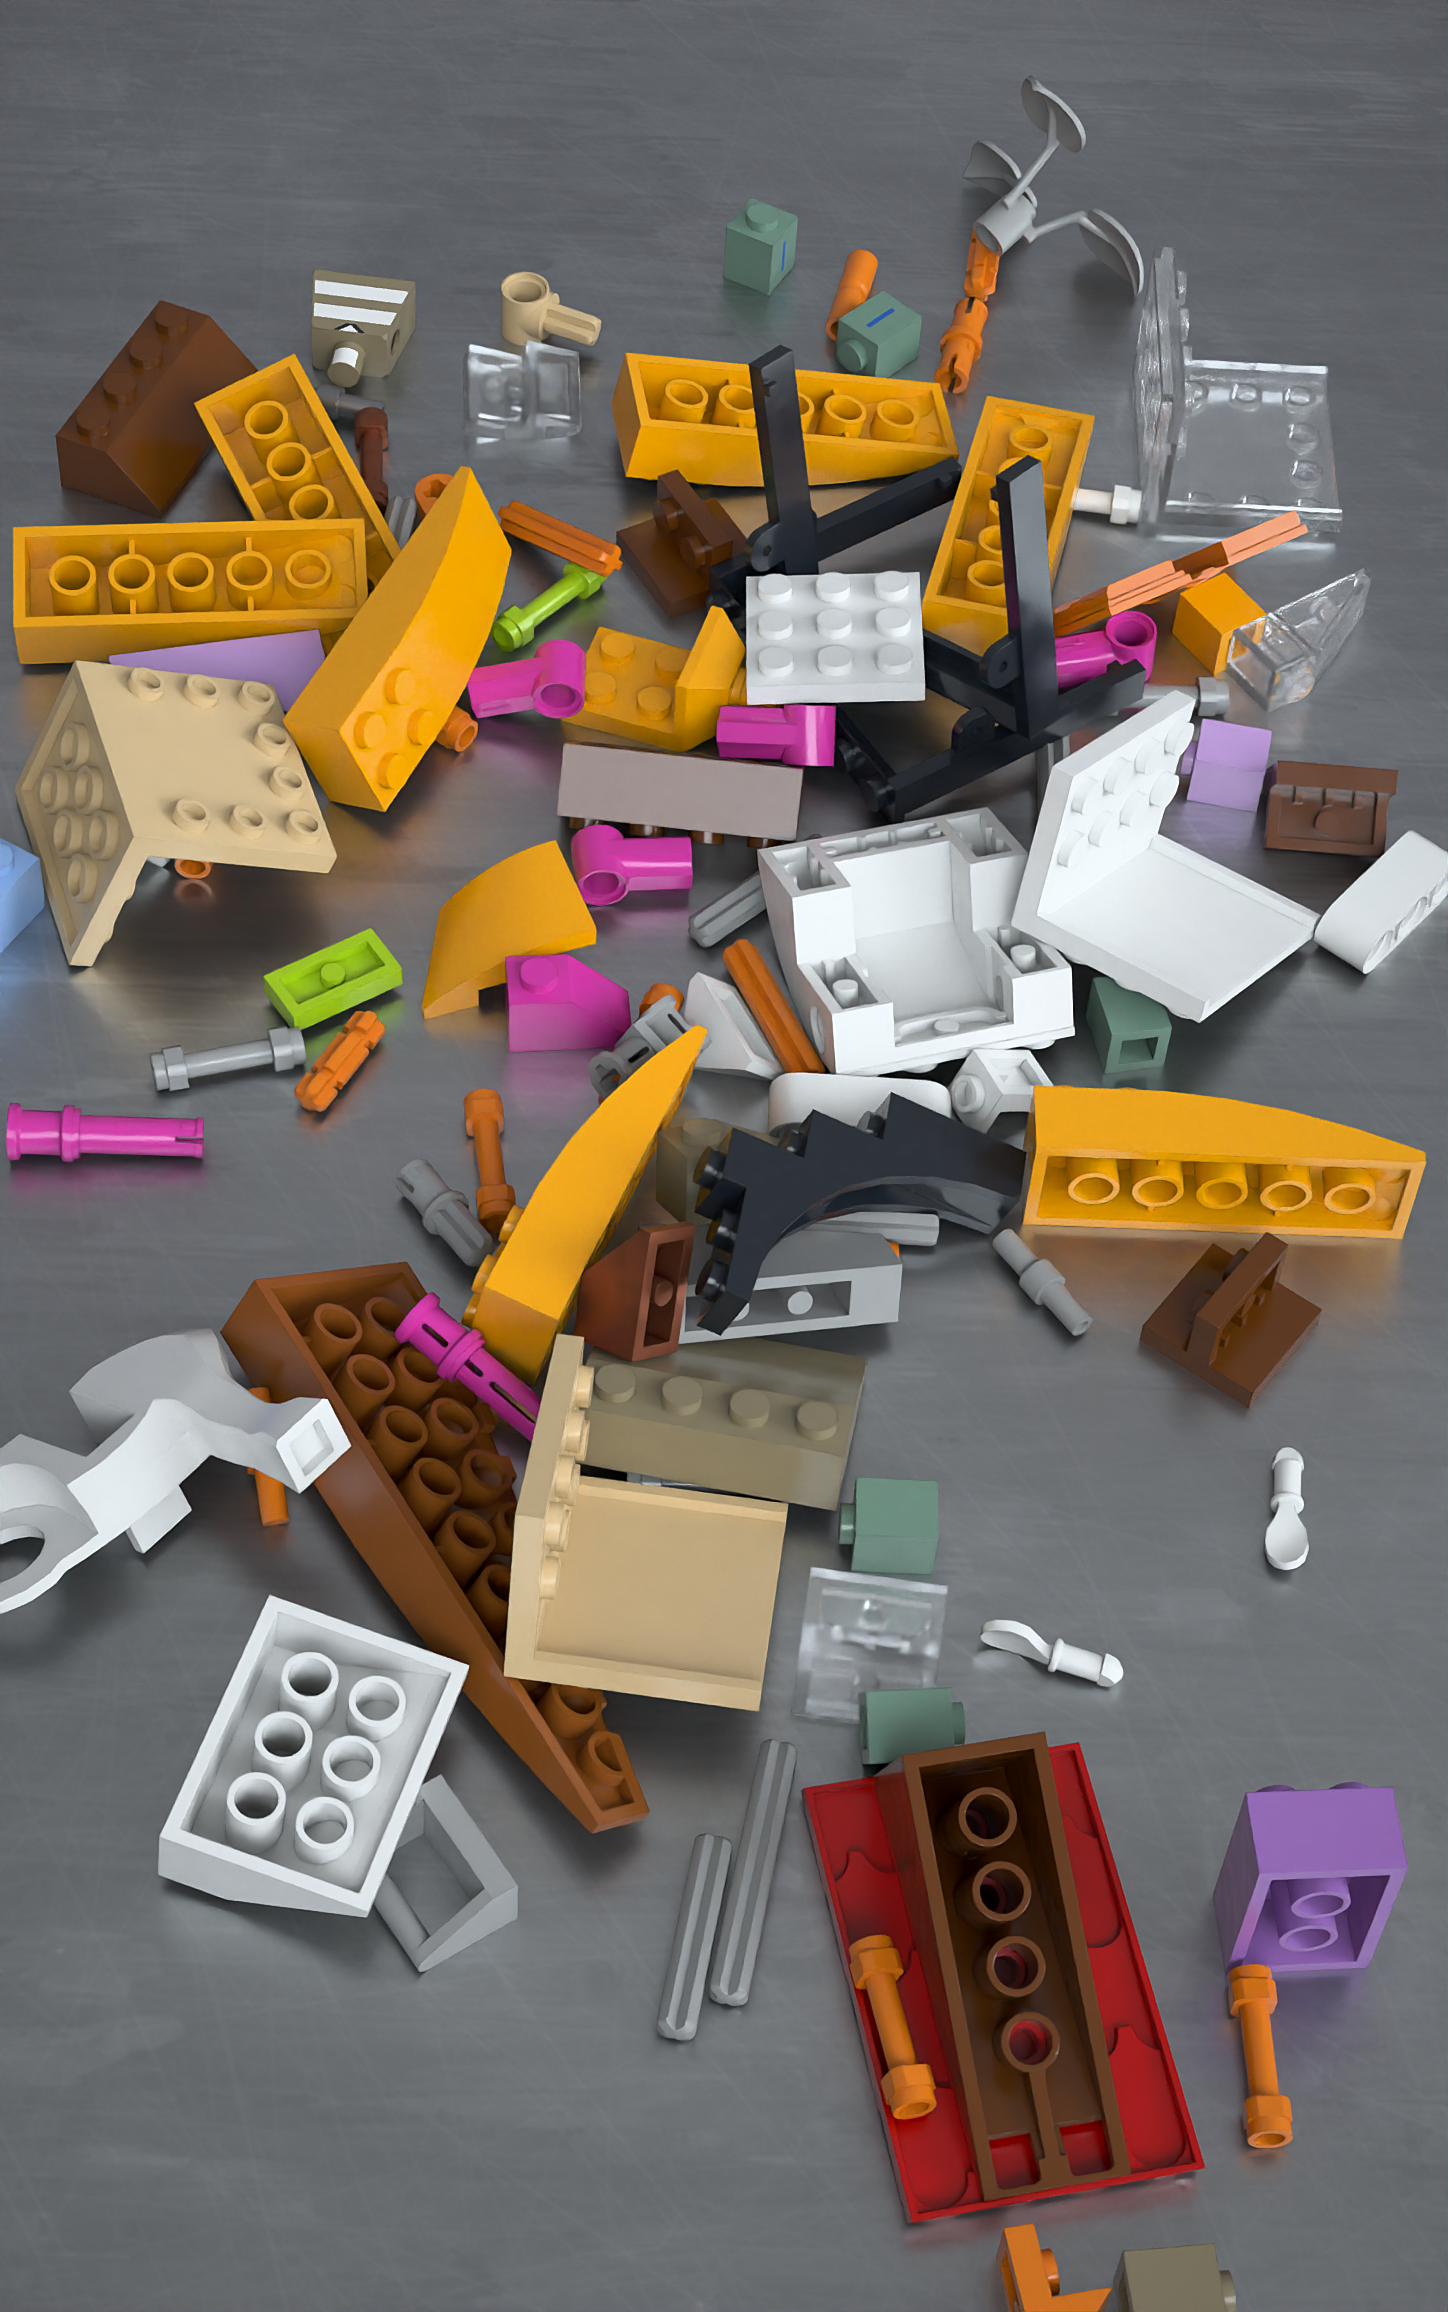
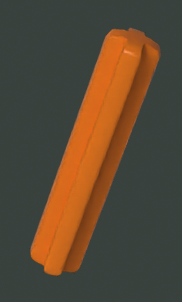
M513 500L508 507L501 506L497 515L502 518L500 527L503 532L600 576L608 577L613 570L619 571L623 565V561L619 559L621 549L618 545L526 504Z
M747 939L736 940L732 946L724 949L722 960L786 1074L797 1072L825 1074L824 1065L756 946L750 944Z

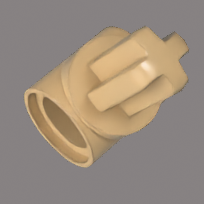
M517 272L503 280L501 284V333L506 340L513 344L528 346L545 340L552 333L588 346L596 343L601 330V320L593 315L559 305V295L549 291V284L542 276L532 272Z

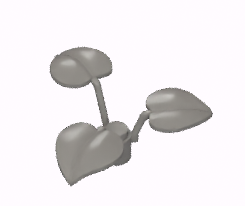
M1030 75L1022 84V102L1030 120L1039 129L1047 133V143L1022 177L1015 162L998 146L986 139H980L974 144L970 161L962 178L1002 197L973 223L974 232L990 252L1001 256L1020 238L1027 244H1030L1038 236L1069 224H1079L1080 232L1086 245L1103 263L1111 267L1130 285L1134 292V297H1136L1141 292L1144 283L1142 258L1130 234L1110 215L1094 207L1089 211L1088 215L1084 211L1078 210L1033 227L1032 220L1037 216L1035 211L1037 200L1028 184L1057 148L1059 142L1069 151L1077 153L1085 147L1086 135L1080 120L1061 98L1045 89L1037 79Z

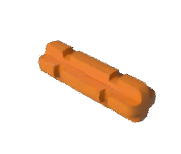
M973 228L964 292L968 297H975L981 302H985L988 299V295L995 292L1000 256L990 252L981 243Z
M370 1010L366 1012L356 1011L344 1025L343 1033L339 1032L313 1064L311 1067L313 1075L307 1072L297 1084L294 1096L302 1102L304 1109L310 1112L314 1110L325 1111L338 1094L335 1087L341 1090L369 1055V1049L366 1047L373 1050L385 1034V1026L378 1020L377 1014Z

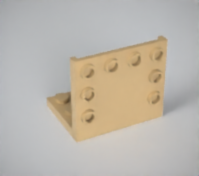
M80 660L74 661L14 788L34 855L40 859L42 880L69 965L92 967L103 944L108 942L112 936L114 922L125 900L128 901L132 897L136 879L148 856L329 873L337 858V854L296 743L282 721L285 714L273 684L209 677L202 674L153 670L146 667L136 668Z
M557 1333L515 1513L504 1676L759 1711L788 1504L581 1476L580 1465L575 1464V1460L585 1461L590 1420H585V1411L579 1410V1407L589 1408L594 1367L582 1365L584 1337Z

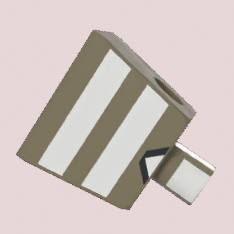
M314 269L311 309L313 366L318 370L327 371L330 381L340 387L356 385L360 375L379 378L390 375L416 326L415 281Z

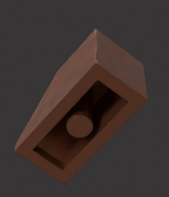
M683 1221L640 1229L582 1273L581 1287L577 1299L578 1308L574 1336L584 1337V1342L630 1362L676 1353L678 1350L696 1225Z

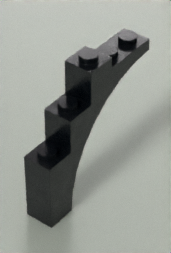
M893 1092L888 1095L874 1113L866 1111L856 1128L813 1109L797 1130L791 1128L786 1130L778 1146L733 1127L716 1149L708 1146L704 1150L693 1175V1183L700 1185L694 1213L712 1220L706 1235V1244L713 1246L711 1258L704 1265L695 1287V1295L702 1298L696 1326L721 1336L750 1301L762 1262L767 1254L783 1239L818 1221L856 1212L901 1211L934 1214L939 1218L990 1234L1020 1201L1027 1152Z

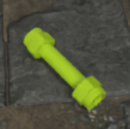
M569 562L564 566V577L523 608L519 609L515 605H511L499 614L490 630L492 639L499 648L506 652L522 648L534 639V627L577 595L587 599L600 589V585L608 577L600 576Z

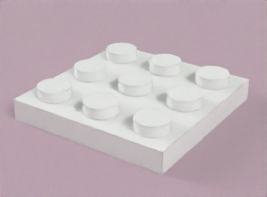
M885 571L869 574L830 572L823 575L785 576L782 574H769L766 576L746 577L747 705L925 700L919 572L901 573L898 571Z

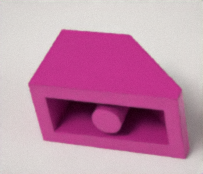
M558 954L505 957V1011L509 1052L616 1048L615 1044L631 1027L628 991L572 956Z

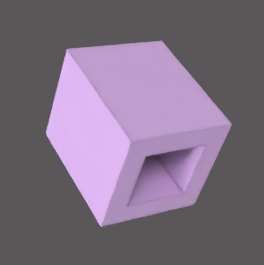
M1203 718L1198 742L1190 741L1184 751L1180 774L1191 776L1187 800L1256 813L1266 772L1272 731Z

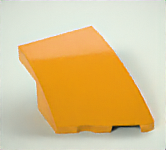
M556 840L533 846L493 865L473 878L440 908L421 1004V1013L424 1019L479 1006L480 989L505 983V957L554 955L596 944V926Z

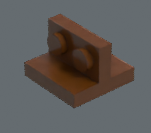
M678 469L658 476L657 501L652 506L654 518L616 532V545L620 547L622 557L669 620L706 607L705 597L709 594V568L743 553L747 541L745 535L717 499L713 497L702 501Z
M1278 760L1266 769L1263 781L1262 794H1267L1263 849L1379 859L1385 853L1389 798L1396 795L1398 770Z
M1266 1232L1250 1251L1241 1248L1235 1255L1230 1254L1213 1243L1143 1324L1139 1340L1249 1408L1318 1325L1322 1309L1278 1283L1289 1245Z

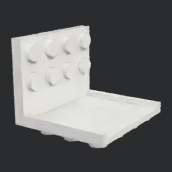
M1174 690L1052 766L1011 926L1047 945L1054 946L1055 949L1061 951L1070 961L1086 964L1113 978L1122 988L1140 992L1167 1006L1168 1010L1176 1016L1192 1019L1200 1023L1314 937L1322 915L1158 834L1165 807L1173 799L1179 785V777L1175 775L1179 757L1188 747L1194 732V725L1190 723L1196 699Z

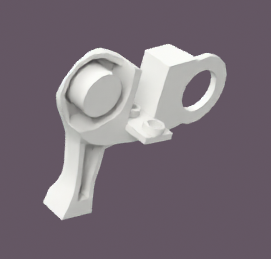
M212 1328L188 1329L162 1334L130 1344L103 1358L69 1391L95 1442L101 1444L92 1453L84 1457L19 1434L0 1448V1545L13 1539L28 1536L45 1540L40 1555L28 1568L15 1577L0 1583V1614L37 1598L55 1585L65 1571L89 1557L124 1531H126L136 1551L145 1553L192 1510L179 1485L210 1455L238 1465L255 1468L284 1483L300 1494L351 1447L328 1399L298 1397L281 1404H274L257 1398L234 1381L229 1371L227 1354Z

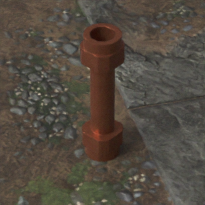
M366 407L358 411L355 416V446L360 449V475L384 518L389 501L388 485L383 481V449L388 446V417L379 408Z

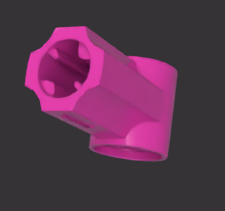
M1122 611L1108 619L1103 629L1054 638L1058 688L1083 684L1088 679H1094L1107 673V664L1115 660L1123 665L1133 659H1137L1146 669V682L1150 678L1153 669L1157 628L1154 621L1141 612Z
M551 640L538 647L532 659L474 668L467 685L471 707L476 718L536 709L542 715L554 719L568 718L576 715L584 705L586 654L580 646L573 642Z
M784 704L783 708H761V706L741 705L721 706L716 734L719 757L782 759L781 764L834 766L836 706Z
M593 825L579 830L572 838L571 853L574 881L584 902L597 906L610 905L620 901L631 890L692 888L691 839L688 836L623 838V835L616 828L608 825Z

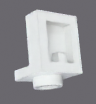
M973 1049L947 1090L951 1095V1105L963 1124L986 1133L1000 1112H1029L1034 1086H1053V1084L1030 1050Z

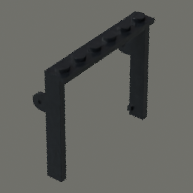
M779 345L748 364L769 521L750 534L744 546L743 557L749 567L760 572L774 566L775 574L785 576L820 575L793 350ZM1027 455L996 476V485L990 489L991 500L998 502L1008 634L992 644L986 650L983 657L924 628H922L925 688L969 710L976 707H984L995 718V723L1031 740L1070 712V702L1059 697L1042 461Z
M952 456L817 518L816 512L812 509L818 562L954 500L961 480L962 466ZM743 553L709 568V594L706 595L705 602L708 612L711 606L723 608L746 647V577L775 574V567L773 566L763 572L757 571L745 563ZM1133 659L1123 665L1117 660L1107 664V673L1059 695V697L1070 702V712L1031 740L1001 725L995 726V718L986 708H973L964 713L954 724L950 749L898 774L892 770L837 703L798 704L836 706L834 766L840 773H848L859 786L867 806L873 812L879 811L889 824L893 825L903 823L905 814L1033 753L1048 743L1051 744L1143 699L1146 669L1137 659Z

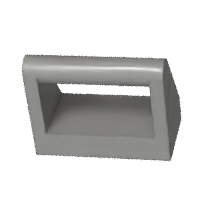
M441 1774L422 1784L395 1849L425 1833L471 1901L431 1936L387 1871L373 1902L419 1972L433 1968L517 1919L518 1884Z

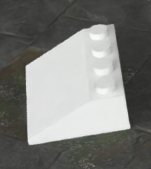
M269 1595L159 1836L158 1875L226 1900L367 1918L467 1677L469 1665Z

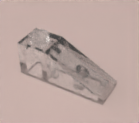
M1365 567L1233 630L1225 672L1266 713L1289 702L1296 703L1302 700L1313 690L1363 615L1373 574Z

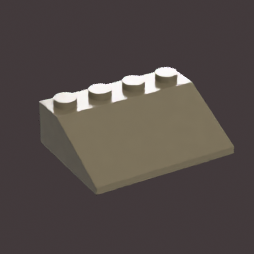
M754 1337L678 1344L676 1353L630 1362L594 1346L586 1363V1366L594 1367L589 1408L579 1407V1410L585 1411V1420H590L585 1461L575 1460V1463L622 1472H634L665 1480L837 1511L868 1358Z

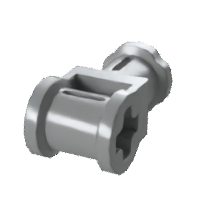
M671 994L664 996L646 1010L615 1044L616 1049L612 1052L602 1051L591 1058L588 1064L590 1080L597 1093L604 1099L612 1094L650 1058L692 1028L674 1008L676 1000ZM707 1035L699 1055L711 1043V1039ZM617 1074H620L621 1077L619 1078V1081L615 1083L612 1082L611 1079Z

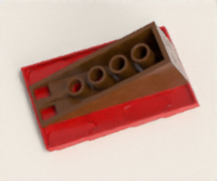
M1044 1731L905 1754L898 1757L875 1776L806 1787L801 1790L824 1894L827 1895L878 2110L880 2109L899 2196L904 2205L908 2223L1205 2169L1079 1742L1048 1747ZM980 1892L986 1896L989 1908L982 1902ZM872 1935L889 1936L892 1939L894 1948L899 1952L904 1972L896 1981L917 2062L918 2064L925 2063L930 2066L936 2089L933 2091L937 2102L936 2107L931 2112L912 2119L895 2118L891 2106L886 2103L880 2081L889 2070L867 1989L860 1990L855 1987L849 1966L852 1963L849 1953L850 1946L856 1941Z

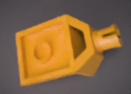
M711 606L692 650L599 626L586 653L584 705L576 715L562 718V721L665 749L686 752L716 736L721 706L741 705L761 706V708H783L784 704L747 705L746 647L723 608Z

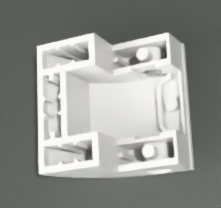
M988 807L757 850L758 866L769 922L786 983L800 1021L813 1047L831 1074L878 1077L880 1074L900 1070L922 1073L934 1069L940 1062L960 1058L967 1059L973 1049L1005 1050L1020 1046L1028 1049H1042L1051 1046L1055 1039L1075 1036L1071 966L1054 946L1047 945L1011 926L1028 860V852Z

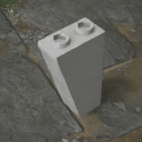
M639 1224L638 1231L644 1228L656 1227L667 1224ZM696 1226L678 1344L898 1322L903 1264L882 1233L800 1230L783 1239L767 1254L762 1262L750 1301L721 1336L696 1325L702 1298L695 1295V1287L704 1265L711 1258L713 1246L706 1244L709 1226Z

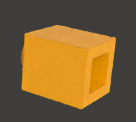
M1224 572L1200 585L1188 587L1180 593L1172 634L1213 675H1216L1258 654L1267 613Z

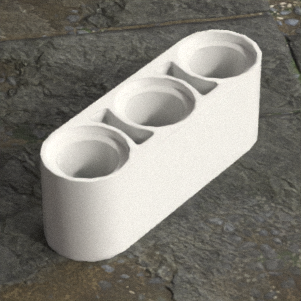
M1413 830L1405 833L1328 908L1314 933L1315 943L1364 974L1372 971L1448 895V852Z
M801 1072L787 1073L772 1081L769 1088L767 1135L781 1139L787 1129L797 1130L813 1109L856 1128L863 1114L866 1111L874 1113L891 1092L951 1118V1095L945 1086L927 1080Z

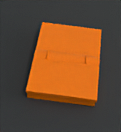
M1293 510L1171 562V559L1058 606L1052 609L1054 638L1064 636L1129 608L1151 605L1160 601L1166 595L1182 588L1200 585L1209 577L1218 574L1225 567L1308 533L1306 524L1301 525L1296 510Z

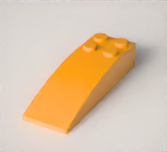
M625 352L611 407L626 477L658 480V476L678 469L689 483L764 487L748 364ZM795 369L809 485L847 483L922 471L952 456L958 461L960 454L940 383Z
M295 353L195 402L194 405L253 521L364 518L369 597L399 555L401 549ZM346 629L320 635L326 657Z
M987 395L922 600V628L983 657L986 650L992 644L1008 634L998 502L991 500L990 489L996 485V476L1027 455L1042 461L1052 593L1092 434L1094 415Z
M460 466L282 720L329 801L386 812L446 723L465 689L488 639L503 593L512 549L470 467Z
M364 518L13 527V628L20 664L74 663L75 660L109 662L108 656L316 629H319L320 635L347 629L368 599Z
M698 1024L693 1026L650 1058L604 1100L568 1141L538 1184L526 1208L524 1209L514 1204L500 1232L498 1240L501 1241V1244L495 1255L487 1254L473 1282L471 1290L474 1291V1294L464 1312L461 1324L470 1328V1330L476 1328L482 1333V1339L486 1341L484 1349L521 1381L531 1386H535L553 1352L557 1333L562 1334L577 1305L582 1273L601 1259L657 1150V1131L668 1129L683 1100L708 1029Z
M1069 1085L1034 1086L1022 1148L1023 1151L1027 1152L1021 1190L1022 1225L1258 1234L1269 1232L1270 1234L1402 1239L1426 1165V1156L1424 1151L1357 1128L1294 1111L1228 1098L1169 1091L1138 1090L1130 1087L1105 1089L1079 1088Z

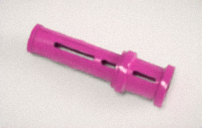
M9 1103L6 1132L7 1159L19 1160L21 1154L60 1155L63 1162H73L74 1159H80L81 1153L188 1156L202 1159L204 1138H178V1136L203 1137L204 1117L189 1119L82 1115V1109L76 1108L75 1105H64L62 1111L23 1110L20 1103Z
M434 1292L427 1294L401 1322L393 1335L394 1338L401 1344L409 1341L438 1366L436 1374L444 1381L448 1379L451 1383L458 1379L491 1407L503 1420L507 1421L532 1442L536 1422L496 1389L495 1383L533 1414L536 1419L542 1398L484 1349L486 1341L482 1339V1333L476 1328L470 1331L465 1329L439 1306L440 1297ZM429 1326L448 1342V1346L429 1331ZM472 1363L483 1372L482 1376L470 1366Z

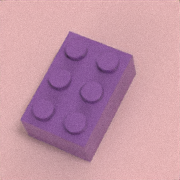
M1345 1782L1329 1789L1295 1790L1287 1785H1272L1261 1788L1256 1792L1245 1793L1213 1892L1225 1974H1228L1235 1967L1247 1964L1264 1965L1269 1967L1271 1972L1368 1968L1408 1870L1393 1787L1369 1788L1360 1782Z

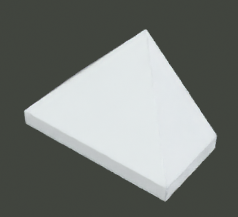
M698 972L689 982L683 1018L691 1027L698 1024L708 1029L706 1035L711 1039V1043L698 1056L694 1069L771 1082L777 1077L786 1074L762 1029L736 987Z

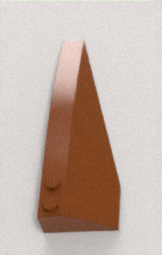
M407 1261L255 1279L220 1331V1334L253 1387L269 1388L271 1403L281 1404L298 1397L328 1399L351 1447L318 1476L313 1483L384 1589L433 1653L469 1665V1671L462 1686L463 1692L545 1786L591 1834L643 1820L650 1810L620 1735L607 1730L601 1711L607 1705L603 1691L600 1689L504 1676L514 1523L518 1504L511 1485L517 1479V1474L510 1457L499 1455L491 1436L497 1424L490 1407L486 1403H479L476 1395L458 1379L452 1383L448 1379L445 1381L436 1374L438 1366L409 1341L401 1344L394 1338L393 1335L401 1322L428 1294ZM429 1326V1331L448 1346V1342Z

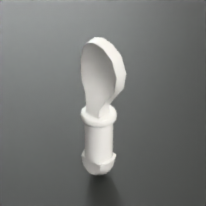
M1285 1447L1279 1450L1272 1460L1274 1496L1271 1498L1270 1506L1276 1515L1267 1528L1264 1549L1270 1564L1278 1569L1289 1570L1297 1568L1305 1562L1309 1545L1306 1528L1297 1515L1303 1510L1304 1506L1301 1497V1472L1304 1470L1303 1458L1295 1449Z
M996 1619L986 1622L981 1626L980 1637L983 1642L1012 1653L1033 1658L1048 1665L1047 1670L1050 1672L1059 1670L1097 1682L1096 1685L1106 1687L1113 1686L1122 1679L1123 1669L1120 1661L1107 1653L1104 1656L1063 1643L1064 1641L1061 1638H1056L1054 1645L1047 1644L1029 1626L1014 1620Z

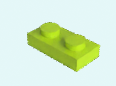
M369 928L264 975L263 984L265 994L290 1028L299 1026L300 1030H303L402 985L403 978L402 967L373 929Z

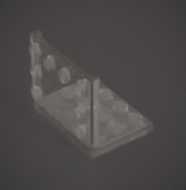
M1154 247L1132 370L1139 490H1142L1140 503L1141 523L1253 528L1296 510L1301 525L1306 524L1308 532L1339 533L1343 514L1342 509H1339L1326 383L1328 367L1192 360V347L1182 344V342L1187 341L1189 330V308H1180V305H1184L1186 296V271H1177L1176 248Z

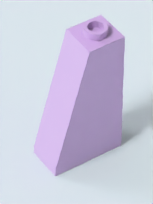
M319 629L110 655L108 658L109 664L136 668L146 667L153 670L202 674L209 677L273 684L286 715L325 660Z

